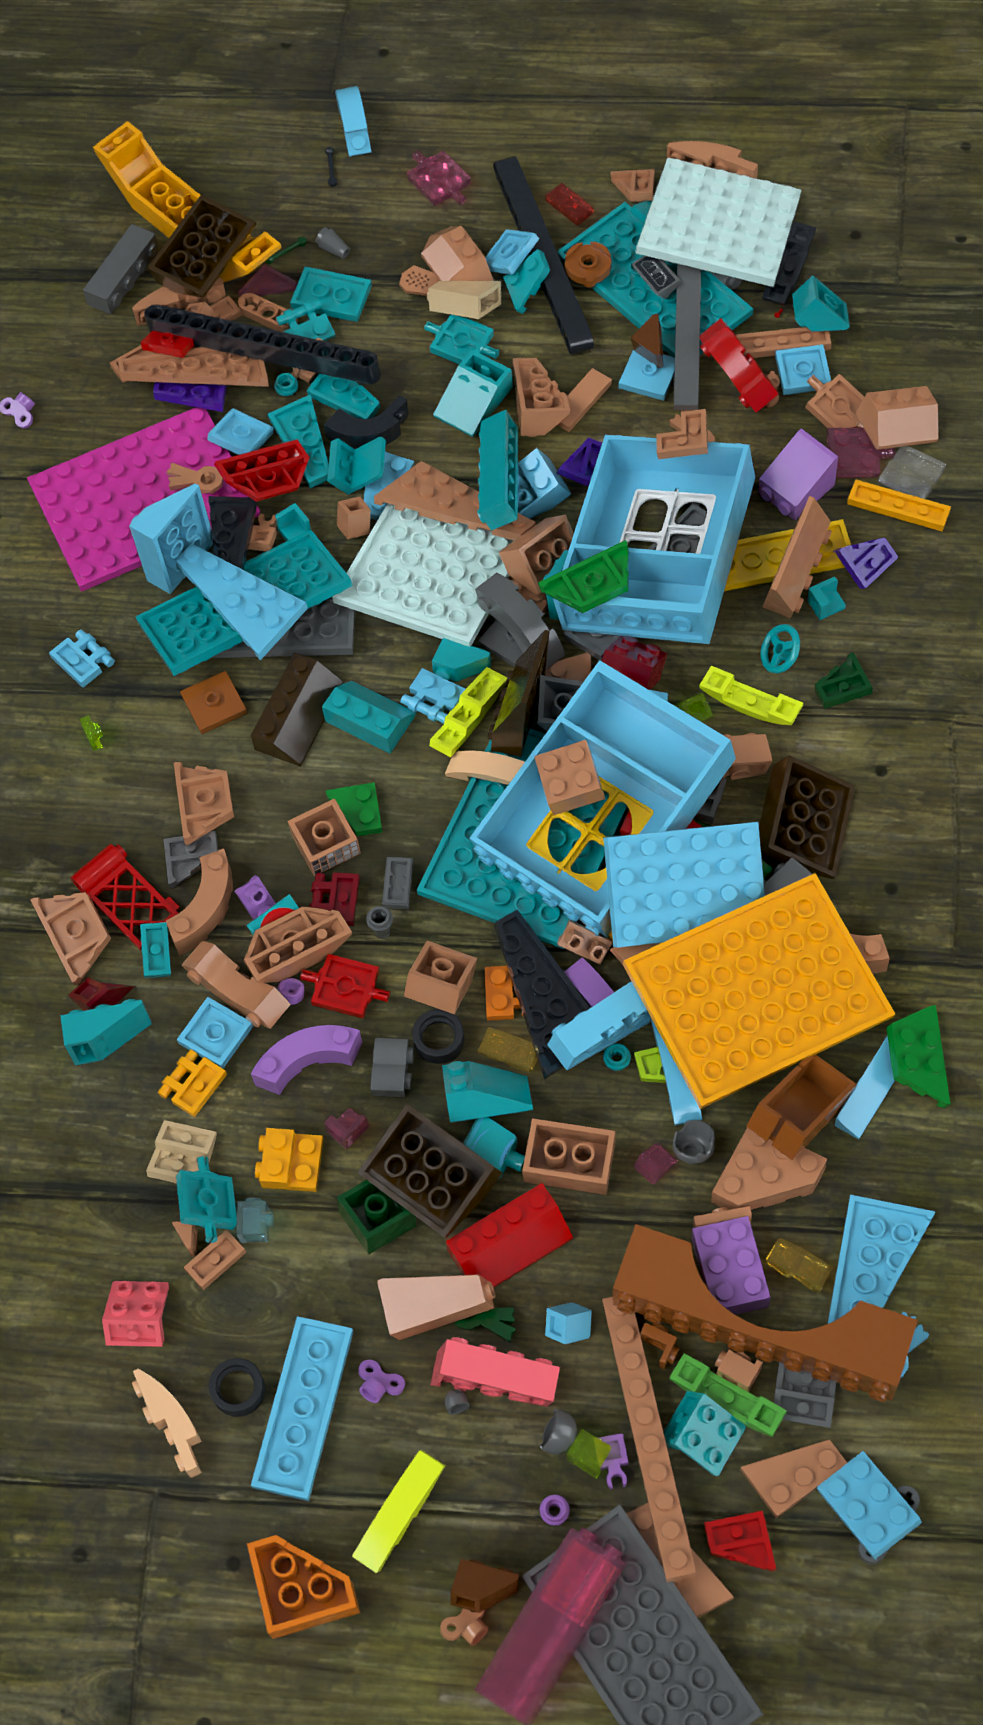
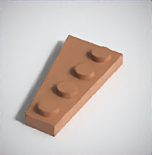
M646 1503L627 1513V1515L662 1565L649 1503ZM691 1549L696 1577L673 1582L695 1615L700 1617L733 1600L734 1597Z

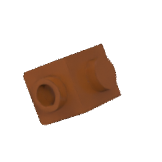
M645 1323L640 1332L641 1341L664 1351L659 1362V1368L665 1370L668 1363L673 1365L680 1348L676 1347L677 1337L669 1334V1330L660 1324L653 1323L650 1325Z

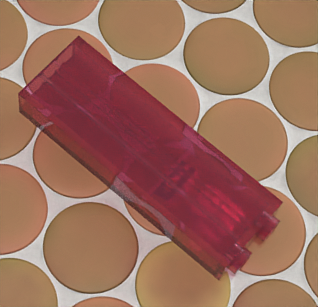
M571 1527L475 1688V1691L524 1725H532L627 1564L620 1559L623 1554L621 1551L608 1543L603 1548L595 1542L597 1536L584 1527H581L580 1531Z

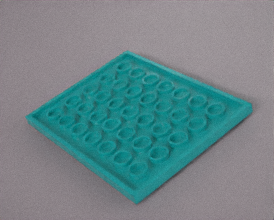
M530 728L521 757L491 751L492 740L489 741L484 752L500 754L526 762L545 736V733ZM472 777L417 888V894L493 923L518 910L541 941L564 949V947L557 944L569 921V918L563 914L564 910L559 906L552 908L542 900L543 896L536 891L534 894L527 892L520 886L521 882L516 878L512 881L499 872L500 868L493 864L491 867L486 865L478 858L480 855L473 850L474 845L469 838L508 785ZM603 791L604 800L567 812L584 823H590L609 798V794ZM623 802L617 803L600 826L599 832L606 837L616 836L628 806ZM555 818L552 821L548 834L549 850L552 858L557 862L565 859L581 837L579 830L560 818ZM590 841L572 865L571 871L577 874H590L600 871L605 860L604 846L596 841Z

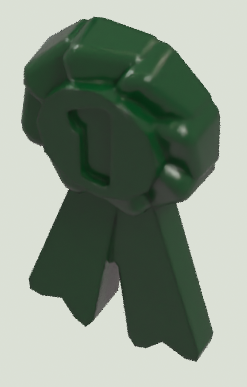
M513 1307L494 1308L455 1321L454 1324L459 1329L470 1331L481 1325L505 1341L511 1342V1335L516 1332V1329L505 1323H515L513 1317L515 1309Z

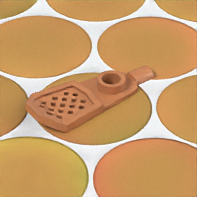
M413 265L402 273L399 286L405 293L427 296L429 287L439 282L433 272Z

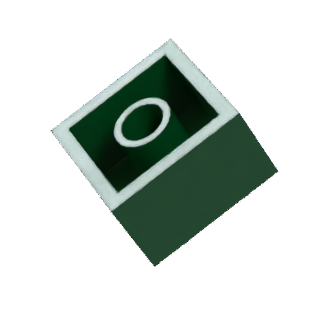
M368 1180L361 1182L337 1197L339 1214L369 1255L416 1227L415 1215Z

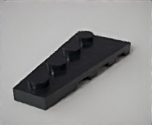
M208 496L213 555L244 570L258 503L249 497Z

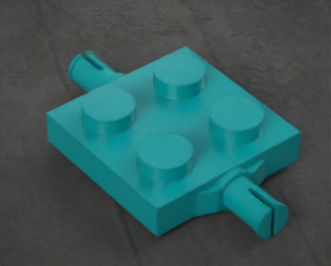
M450 315L448 320L440 326L430 321H427L425 324V331L436 334L435 339L429 346L430 353L460 364L471 350L497 359L499 355L498 349L488 346V343L494 336V329L457 315Z
M201 1156L197 1158L198 1171L180 1170L176 1175L180 1220L182 1224L204 1227L206 1242L214 1243L218 1240L216 1228L234 1230L237 1226L232 1177L221 1176L211 1172L209 1169V1158Z

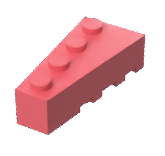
M453 1337L451 1340L447 1339L437 1351L430 1385L441 1387V1382H448L455 1386L454 1390L458 1389L466 1392V1390L480 1388V1392L486 1396L501 1397L503 1393H507L510 1400L548 1407L554 1401L560 1367L553 1366V1362L547 1359L536 1358L533 1361L525 1359V1355L519 1352L509 1351L505 1354L497 1352L496 1348L491 1345L481 1344L477 1347L469 1345L465 1339Z

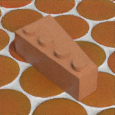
M766 734L723 735L731 740L736 759L722 778L730 776L732 780L766 774L773 761Z

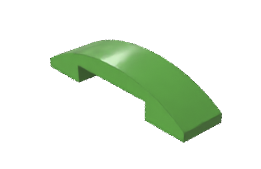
M685 1353L670 1376V1380L685 1391L706 1394L742 1424L770 1437H773L787 1413V1410L762 1396L758 1398L711 1372L708 1366Z

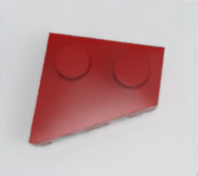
M763 1511L704 1522L710 1555L771 1572L776 1571Z

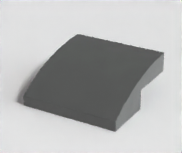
M779 1362L774 1403L787 1410L783 1420L830 1428L836 1382L829 1380V1382L819 1381L812 1377V1373L803 1370L794 1372L786 1369L784 1364Z

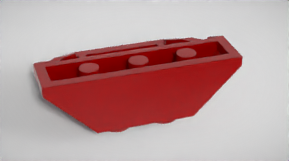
M297 439L215 461L214 466L228 485L257 502L298 490L309 456Z

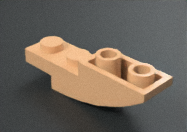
M140 1369L134 1370L133 1373L136 1381H133L132 1385L138 1398L143 1397L147 1406L142 1409L148 1424L154 1423L158 1430L168 1426V1428L164 1429V1433L170 1446L176 1445L179 1454L174 1457L181 1472L186 1470L190 1478L201 1474L191 1446L202 1441L190 1418L174 1396L162 1384Z

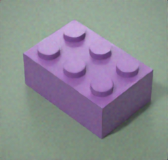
M748 1216L692 1228V1242L702 1280L714 1298L734 1315L769 1307L770 1294Z

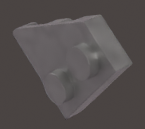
M210 831L189 845H185L183 836L164 839L167 877L170 888H174L202 870L199 857L218 851L215 831Z

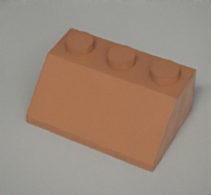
M927 386L869 392L865 395L856 411L858 419L876 450L934 443L938 440V404Z
M566 515L545 518L502 549L499 555L508 574L535 595L540 594L538 582L544 580L545 575L549 574L555 561L560 558L565 550L569 551L574 532Z

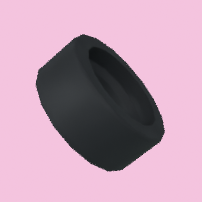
M441 1009L429 1010L422 1014L414 1023L412 1030L414 1047L419 1056L427 1062L435 1064L448 1063L455 1059L463 1050L465 1042L463 1025L455 1014ZM436 1023L448 1024L454 1031L453 1043L445 1049L434 1050L428 1048L424 1044L422 1037L427 1027Z
M242 1358L227 1359L220 1363L211 1373L208 1383L209 1395L216 1407L224 1414L233 1417L246 1416L255 1411L262 1403L266 1392L265 1380L257 1366L249 1360ZM233 1371L246 1372L254 1382L252 1395L248 1400L240 1404L227 1402L223 1399L220 1391L222 1380Z

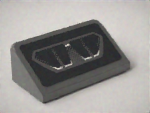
M644 255L632 264L655 294L664 299L681 283V280L664 260Z

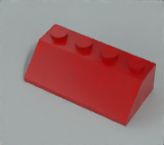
M541 1183L445 1242L448 1253L463 1276L480 1275L488 1282L490 1281L494 1288L573 1240V1236L557 1204L544 1184Z

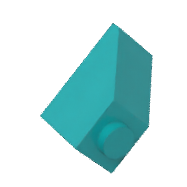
M446 638L442 639L432 659L433 673L446 680L450 679L455 682L479 674L486 667L491 668L492 666L490 652L473 646L468 647Z

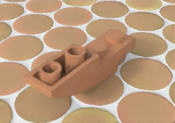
M700 141L672 142L667 146V158L679 159L757 179L758 164L742 159L741 150Z
M218 278L204 298L177 293L166 287H161L132 307L137 326L147 324L144 312L151 305H163L182 310L187 308L188 304L200 302L209 304L220 301L226 297L223 280Z

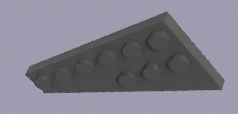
M333 597L308 608L264 657L293 656L294 653L303 656L353 655L356 610L333 603ZM243 641L211 658L257 656L252 648L248 647Z

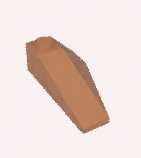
M513 358L520 435L528 437L546 435L570 414L568 397L564 392L561 393L558 390V384L555 381L550 380L547 370L537 358Z

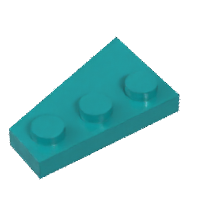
M319 374L307 389V394L311 395V398L335 410L340 408L355 418H373L380 409L379 401L355 381Z

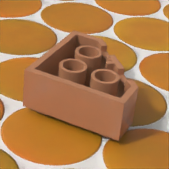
M747 1127L712 1191L711 1203L719 1207H727L729 1210L750 1206L752 1210L762 1206L765 1208L779 1204L797 1196L803 1197L813 1194L825 1171L827 1159L804 1148L791 1160L772 1146V1140L765 1141Z

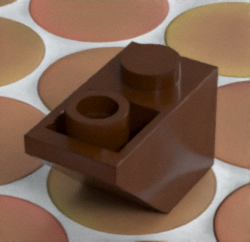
M461 1559L451 1589L450 1605L480 1613L515 1595L518 1590L519 1575L504 1567L496 1569L485 1566L484 1563L478 1560L471 1559L467 1561Z

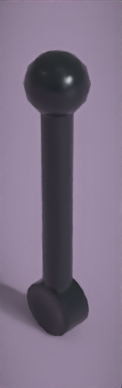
M327 147L325 153L328 155L330 174L328 185L335 187L337 179L334 177L332 159L334 149Z

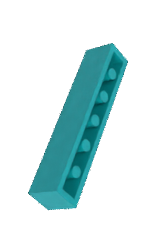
M507 410L482 420L481 432H479L480 462L478 466L480 478H478L479 509L477 513L480 521L486 523L491 531L518 519V426Z

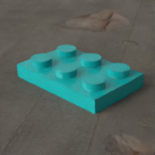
M304 267L290 302L291 309L303 306L302 303L306 301L312 302L319 299L322 308L315 310L316 314L322 315L326 313V316L358 322L372 287L371 280Z

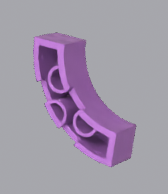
M323 1025L306 1028L286 1036L273 1045L255 1065L251 1073L255 1086L280 1095L287 1083L300 1073L302 1068L318 1062L319 1064L342 1063L352 1066L363 1043L360 1031L339 1025Z

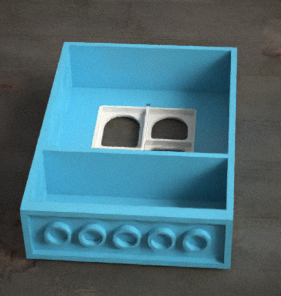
M605 435L563 570L624 540L627 543L632 540L656 542L657 548L656 550L629 548V591L585 613H581L553 598L562 630L709 644L755 480L750 446L740 443L708 442L707 454L658 460L657 438ZM659 499L667 504L668 511L660 532L633 530L638 509L645 501ZM689 502L702 503L707 508L705 523L702 526L676 524L675 519L679 509ZM673 534L699 536L700 540L696 553L666 551L670 537Z

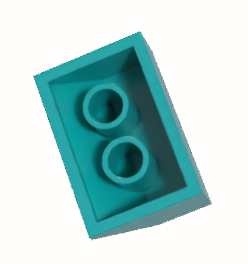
M353 681L335 687L322 706L325 722L391 754L417 715L416 712L409 710L407 707Z

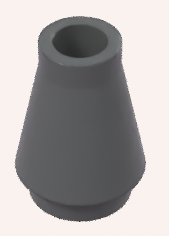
M326 227L319 232L315 240L320 249L334 254L341 259H345L351 249L333 229Z
M382 906L372 908L366 917L368 926L373 930L376 937L380 939L389 936L393 921L391 911Z

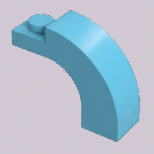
M358 86L335 90L349 157L371 153L367 124Z

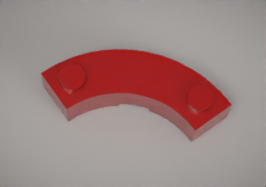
M722 318L699 336L703 343L700 348L707 357L713 356L740 392L741 395L738 398L746 408L751 406L757 413L779 395L769 378L765 377V374L760 369L761 367L749 352L746 355L744 354L746 351L745 347Z

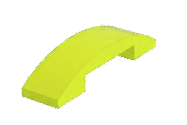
M713 666L710 667L699 685L700 689L728 707L770 723L792 725L803 707V702L783 694L774 697L734 680L733 674Z

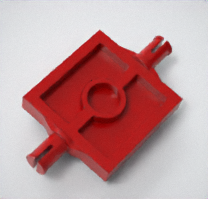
M331 954L327 955L324 966L318 973L303 969L300 980L315 983V991L311 1000L312 1006L362 1019L368 1004L373 998L388 1002L391 994L390 991L376 988L375 983L380 972L378 966Z

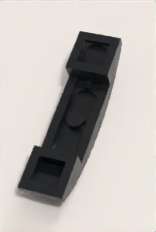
M793 222L774 287L766 286L762 300L785 306L803 270L814 239L816 227Z

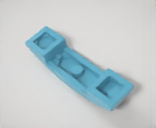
M651 1020L668 1089L674 1125L685 1124L688 1120H702L699 1106L653 1020Z

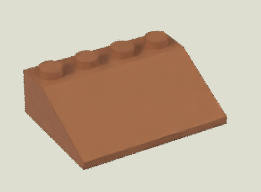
M809 496L762 606L788 618H791L793 612L799 613L804 601L803 598H800L803 589H809L813 576L809 575L812 566L817 568L823 555L819 552L821 544L826 545L832 533L831 530H828L831 521L814 497Z

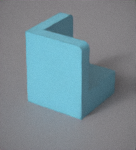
M575 1303L547 1308L545 1336L563 1344L588 1339L591 1330L592 1310Z

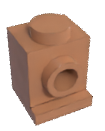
M723 1350L715 1366L718 1367L717 1375L749 1392L762 1369L763 1362L757 1359L756 1363L753 1364L751 1363L752 1359L744 1353H734L731 1350L726 1352Z

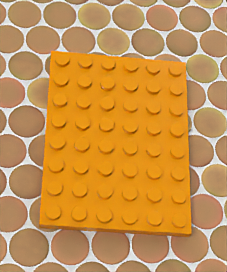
M816 873L634 955L622 963L700 1109L895 1016V1012Z

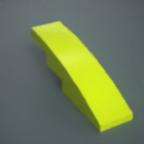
M486 667L460 695L459 703L445 717L444 725L430 739L429 746L452 757L493 705L506 685L507 677Z
M419 1450L381 1507L352 1557L375 1573L380 1572L392 1549L400 1542L412 1519L418 1515L445 1465L423 1450Z

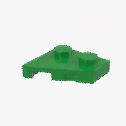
M375 782L326 790L327 799L330 801L335 798L356 836L383 832Z

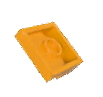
M266 1128V1135H260L259 1152H263L262 1162L257 1161L255 1166V1178H259L261 1187L317 1192L324 1142L323 1136L295 1134L294 1130Z

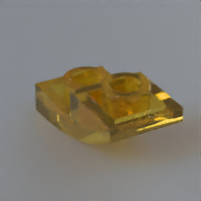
M488 1027L478 1049L482 1056L505 1062L509 1067L530 1073L537 1061L532 1042Z
M782 1238L777 1239L765 1261L787 1279L792 1276L814 1293L821 1291L833 1267L817 1256Z

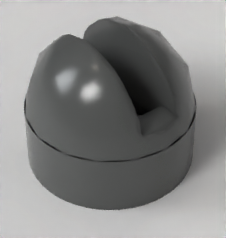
M451 1390L445 1396V1407L450 1415L462 1413L470 1406L467 1396L461 1390Z

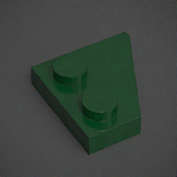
M853 652L847 655V660L840 667L836 665L827 676L822 677L815 683V692L824 709L873 694V687Z

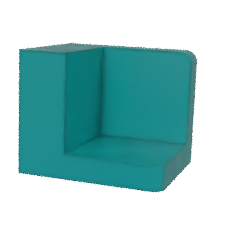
M296 503L275 516L278 532L286 542L311 530L309 519Z
M832 577L809 588L807 602L819 620L845 609L846 604L837 592L838 580L836 577Z

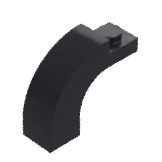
M399 395L383 413L369 419L355 418L339 408L324 424L326 437L330 441L339 438L353 449H357L378 437H383L386 440V445H388L401 435L400 423H404L409 415L407 399Z

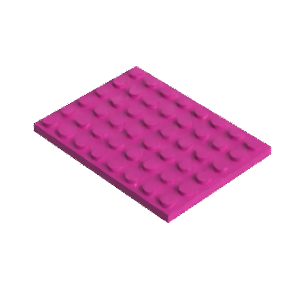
M193 408L27 478L81 592L142 566L129 526L132 519L139 515L144 508L185 489L170 490L168 477L174 476H169L167 470L171 468V463L198 471L205 466L215 467V461L231 457L227 449L207 440L208 433L215 425L206 409ZM224 479L222 488L218 489L215 493L202 494L210 526L208 496L247 497L228 485ZM258 506L256 509L255 518L260 515V510Z

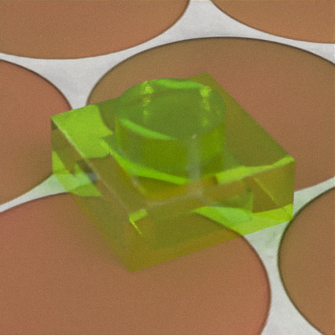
M89 715L79 719L93 751L102 748L103 746L99 738L104 735L98 722L93 724Z

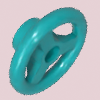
M780 624L767 633L760 651L761 662L767 671L774 674L783 673L794 664L800 651V637L797 630L791 625ZM788 632L792 637V641L784 642L780 640L777 634ZM772 642L774 645V655L770 662L768 659V649Z

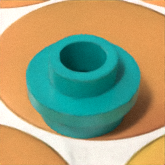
M289 373L280 374L274 383L275 391L281 396H290L297 391L298 381Z
M622 1044L608 1046L603 1054L605 1065L614 1071L625 1069L631 1060L630 1051ZM614 1055H620L622 1059L616 1062L612 1059V1057Z

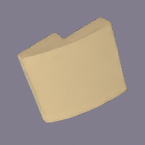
M164 1120L155 1140L156 1149L146 1170L147 1177L177 1183L176 1175L180 1170L198 1171L197 1158L204 1156V1158L208 1157L210 1162L217 1133Z

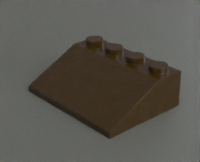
M200 195L148 266V269L158 284L177 293L204 298L257 223Z
M544 630L516 661L514 670H509L506 680L508 688L502 689L500 697L502 705L496 707L494 715L496 723L490 725L488 739L492 740L491 751L522 756L538 707L540 675L546 676L550 634L548 630Z
M790 755L774 764L759 825L761 860L777 867L782 862L786 864L791 858H794L812 874L816 873L817 876L829 879L836 878L855 785Z
M406 1104L357 1173L444 1238H447L484 1199L503 1172L416 1109Z

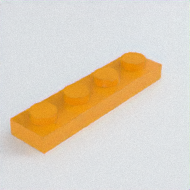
M856 479L847 502L851 506L942 532L951 506Z

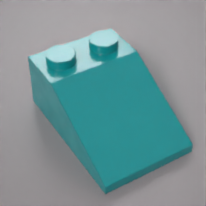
M454 1061L450 1064L442 1065L450 1122L533 1110L528 1078L525 1075L471 1061Z

